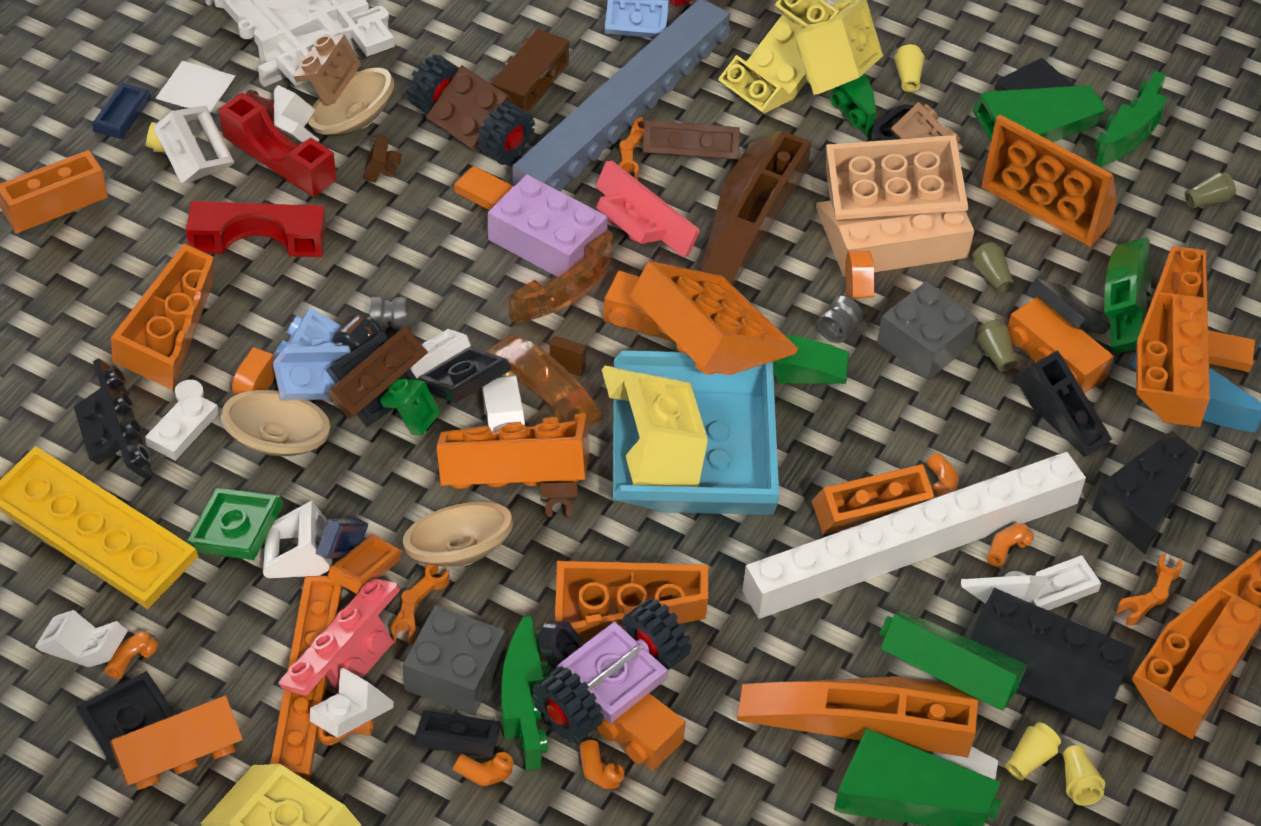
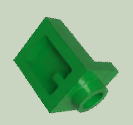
M399 378L389 386L388 391L380 399L383 407L398 409L411 435L422 436L441 413L425 382L420 380Z

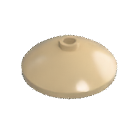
M369 68L356 72L335 104L324 105L321 98L313 105L315 112L308 120L310 126L316 133L323 135L346 134L369 126L379 116L391 98L394 88L393 77L384 68Z
M253 390L237 394L224 404L221 416L224 428L237 442L254 451L271 456H295L308 453L321 446L327 440L330 430V422L327 415L317 405L308 400L281 401L279 391Z
M469 502L452 505L432 512L411 525L404 534L403 545L406 553L411 558L424 564L443 567L467 566L484 558L499 547L511 532L513 520L510 511L496 503Z

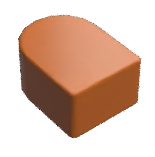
M847 252L845 261L846 295L851 298L874 297V268L871 252Z
M253 347L235 373L232 383L233 394L237 395L253 390H268L276 378L273 366L274 355Z

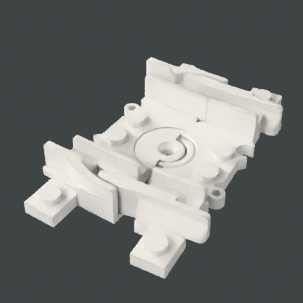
M205 0L208 6L215 4V7L224 8L238 23L241 38L250 39L254 37L255 43L259 48L260 63L262 64L258 66L259 80L264 87L286 77L295 86L307 82H296L293 74L300 66L301 60L307 56L314 46L315 40L323 35L335 36L344 34L352 49L361 48L367 57L395 47L394 37L388 30L389 13L383 6L369 9L366 0Z

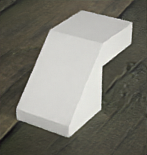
M278 85L274 90V125L299 144H302L310 137L318 142L319 139L304 128L315 112V109L296 93Z
M516 376L497 378L482 387L484 414H487V422L491 432L498 431L501 426L507 425V423L521 421L525 425Z
M71 610L52 618L35 647L41 652L86 667H92L111 660L128 630L117 621L95 628L76 611Z

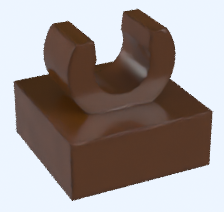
M376 136L367 156L363 179L376 183L380 172L387 177L395 176L396 166L400 165L402 155L397 151H387L389 139Z
M577 482L541 483L540 501H548L545 507L546 517L552 518V507L560 503L566 508V518H570L573 513V505L570 501H576L578 497Z

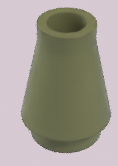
M1216 172L1192 189L1185 191V200L1191 209L1199 206L1229 202L1230 198L1236 195L1235 183L1228 173L1221 174Z
M994 242L986 243L977 248L972 255L974 258L973 265L994 286L997 293H1002L1012 288L1015 282L1011 277L1003 248L998 247Z
M998 319L982 324L976 331L978 344L994 362L999 372L1013 369L1017 365V360L1014 356L1008 326L1002 324L1001 320Z

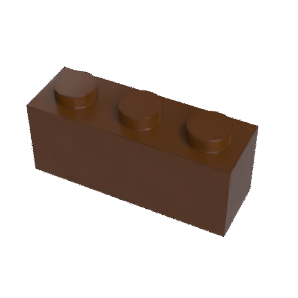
M536 29L529 38L523 40L517 53L508 58L502 71L492 77L490 84L513 99L512 103L529 113L569 64V40Z

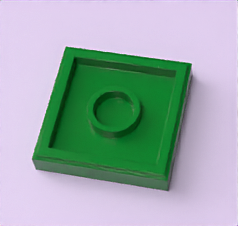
M216 488L190 534L187 543L196 548L197 553L255 560L284 503L280 495Z

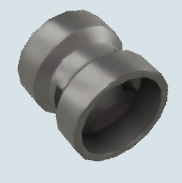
M837 297L829 306V311H825L817 320L818 331L828 341L842 343L850 334L851 329L855 328L862 320V309L849 297Z
M371 297L370 318L378 322L381 331L389 326H392L395 331H400L407 325V298L395 297L392 302H389V300H385L383 297Z

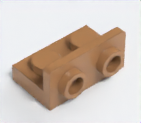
M344 34L335 36L323 35L315 40L314 46L307 56L301 60L300 66L293 74L296 82L310 80L324 105L335 104L361 63Z
M918 102L890 129L898 139L956 135L958 152L963 148L958 143L960 141L959 136L951 128L947 127L945 129L937 121L938 115L927 104L922 106Z

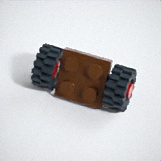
M433 55L432 58L429 56L425 59V64L421 62L418 65V72L413 71L411 75L414 78L409 80L407 84L410 86V88L406 89L407 100L427 114L426 118L474 151L477 152L480 149L498 163L505 165V162L507 164L512 163V158L516 160L519 157L520 151L523 153L526 150L524 147L526 143L530 144L531 138L529 136L534 134L535 130L532 128L535 125L533 116L512 103L513 99L463 65L459 68L441 55Z

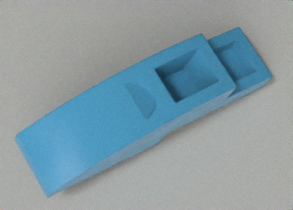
M1137 350L1132 363V367H1134L1135 369L1137 360ZM1210 368V400L1203 420L1216 425L1255 433L1261 424V402Z

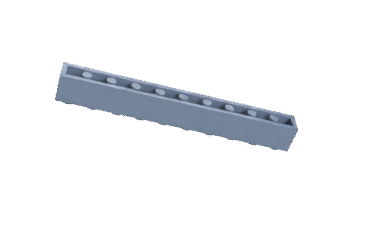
M697 0L513 165V186L523 177L529 175L561 192L563 187L572 179H576L591 161H596L603 150L611 143L617 142L621 134L628 127L633 126L637 118H640L648 109L654 108L664 94L671 92L676 83L684 76H688L701 60L707 59L713 49L728 39L731 31L729 27L730 13L706 0Z

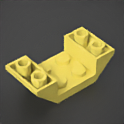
M778 0L775 6L782 13L781 17L749 59L744 61L736 55L718 80L764 114L794 99L807 82L806 68L802 55L797 50L795 35L810 24L830 21L840 13L825 1Z
M838 0L833 6L840 13L833 19L810 24L795 35L797 39L796 47L799 54L802 55L806 68V79L811 85L814 95L861 77L883 57L867 0Z
M604 366L602 373L609 398L630 401L640 437L637 443L625 455L633 485L699 487L708 438L691 383L660 375Z
M281 764L252 765L201 822V826H362L344 804Z

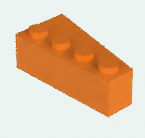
M185 243L181 246L111 336L113 363L174 390L214 283L213 256Z
M587 413L574 414L575 421L558 423L557 417L542 418L543 423L533 427H527L521 421L507 423V425L501 426L495 432H491L489 426L441 432L437 443L441 486L451 485L452 488L463 489L470 487L472 484L502 487L508 483L522 482L527 486H535L544 481L575 483L579 480H585L590 454Z
M557 561L555 620L569 622L585 643L613 622L622 628L623 624L621 621L624 616L648 598L659 600L661 606L663 604L667 605L669 613L672 614L674 612L678 616L676 620L679 624L706 619L708 565Z

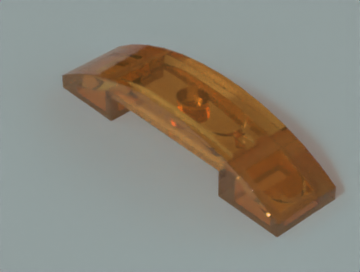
M607 230L584 246V260L543 287L534 279L510 295L509 319L513 322L537 319L559 311L585 295L600 280L610 263L613 233Z
M510 334L486 350V352L507 358L512 370L505 374L515 373L553 407V416L557 417L560 423L575 421L574 414L587 413L588 428L602 419L601 411L578 381L553 357L533 343Z

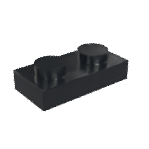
M423 710L415 733V746L438 751L446 750L466 753L471 756L493 757L500 732V721Z

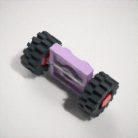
M648 598L624 616L621 621L623 624L622 628L613 622L558 664L553 672L532 688L534 693L533 699L539 703L536 707L538 711L544 713L543 718L546 723L549 721L552 724V730L555 733L559 731L560 737L564 740L568 739L570 743H578L600 726L603 722L602 719L605 718L611 724L664 682L668 677V671L687 657L692 649V645L688 642L691 640L689 634L683 632L686 629L683 623L679 624L676 620L678 616L674 612L670 614L669 607L665 604L661 606L659 600Z

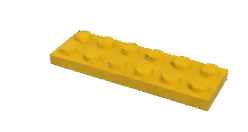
M37 446L0 480L1 513L146 609H149L199 557L196 548Z

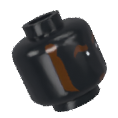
M354 315L349 317L334 332L332 343H335L337 346H349L351 353L381 333V327L373 318Z

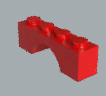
M243 92L219 108L222 136L313 198L336 181L334 152L311 137L301 145L289 141L274 126L265 107Z
M191 201L186 225L187 241L189 246L204 253L223 254L237 240L250 236H265L280 242L286 248L289 256L322 258L326 235L324 206Z

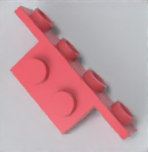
M606 161L596 184V188L605 196L600 197L596 208L608 216L607 220L610 223L619 226L628 233L632 241L646 244L662 240L680 256H689L700 230L615 162Z
M375 578L366 583L346 608L338 613L336 619L313 641V644L300 659L290 666L288 672L279 681L281 688L297 694L307 695L326 675L335 691L339 693L341 668H345L358 677L363 678L394 643L379 614L400 591L397 583Z

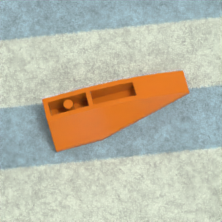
M1171 247L1137 340L1136 394L1164 423L1200 427L1210 400L1206 250Z
M1261 549L1167 624L1132 678V681L1156 719L1190 739H1193L1261 629Z
M900 676L742 684L737 721L860 741L867 728L923 751L968 758L976 733L978 699L950 684Z

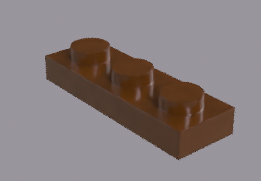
M645 120L643 152L738 159L740 127Z
M405 326L326 393L343 413L351 419L423 358L428 351Z

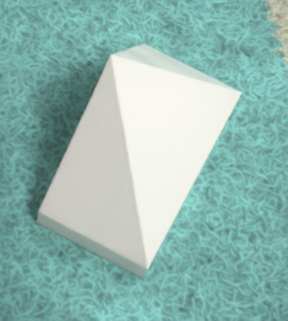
M1032 575L961 579V587L985 604L994 587L1031 603L1046 585V577Z

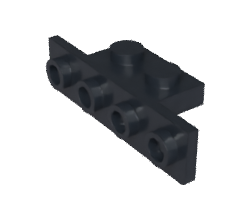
M98 358L93 361L101 388L74 406L89 460L99 465L121 450L126 467L148 480L153 476L149 463L151 456L144 447L141 438L143 434L142 428L135 420L132 410L134 409V403L125 389L124 383H126V378L118 367L110 366Z

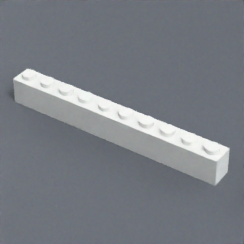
M1064 452L748 564L745 567L742 591L758 619L996 534L1015 523L1023 524L1078 504L1086 477L1069 453Z

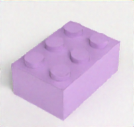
M526 175L488 212V240L569 283L606 245L608 216Z

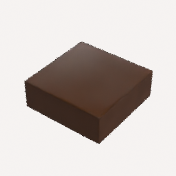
M554 336L550 343L549 367L581 377L586 368V346Z

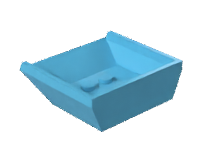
M621 351L614 359V367L660 375L691 383L708 442L699 487L633 485L625 455L637 443L640 437L630 401L614 399L613 500L668 513L774 515L779 500L773 361L732 375L719 373L707 375L699 371L694 366L695 362L693 359L682 352Z

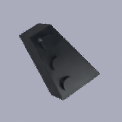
M1173 431L1169 432L1100 484L1092 510L1146 555L1168 513L1173 508L1189 480L1199 452Z

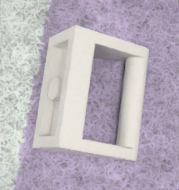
M206 105L171 111L153 126L181 184L200 179L230 167L235 163ZM199 119L218 159L205 160L187 122Z
M313 501L275 520L265 539L263 565L265 577L319 576L330 570L332 559H326L315 554L328 520ZM298 538L297 547L279 556L280 539Z

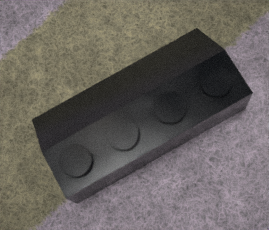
M995 587L978 618L970 638L975 642L1028 664L1017 689V694L1098 730H1101L1136 650L1134 647Z

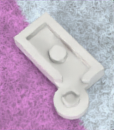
M185 380L176 386L175 397L178 401L177 404L145 436L148 447L175 461L219 414L217 404L203 398V387L198 381Z
M1081 555L1036 572L1035 576L1046 577V585L1031 603L1043 609L1051 610L1098 592L1101 582ZM1012 571L1004 577L1027 575L1023 572Z

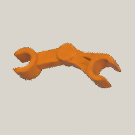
M643 117L637 118L634 121L630 135L619 144L622 162L618 165L626 172L633 173L636 180H638L639 166L633 161V150L637 145L643 143Z
M1167 553L1162 554L1156 565V573L1159 577L1153 590L1145 595L1127 597L1120 601L1116 615L1120 614L1123 610H1130L1134 613L1128 616L1126 626L1136 625L1149 609L1166 603L1171 581L1178 578L1183 567L1181 558H1179L1176 568H1168L1164 565Z
M428 565L425 569V577L412 589L402 593L401 611L391 625V638L394 644H396L397 634L400 631L409 632V645L415 642V608L418 606V602L432 590H442L447 587L450 581L449 570L443 576L435 578L432 576L439 572V566Z

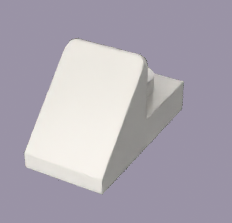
M341 668L339 693L311 707L310 722L338 738L392 709L394 701L364 679L345 668Z

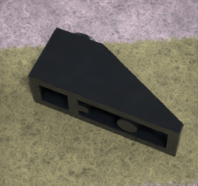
M1058 350L1013 376L1031 407L1084 457L1113 440Z

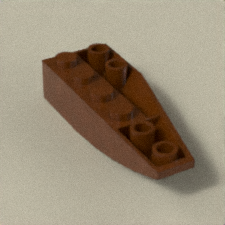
M780 131L749 144L723 184L701 272L723 276L734 286L806 173L812 141Z

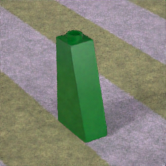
M1091 85L984 92L979 96L972 109L990 142L996 118L999 115L1014 121L1051 142H1055L1096 127L1106 111L1101 98L1096 95Z
M903 610L895 613L893 617L887 616L879 634V637L884 638L881 650L1001 711L1014 699L1028 665Z
M866 728L839 787L834 811L841 814L925 826H985L987 819L995 822L1003 800L996 797L1000 785L999 781Z

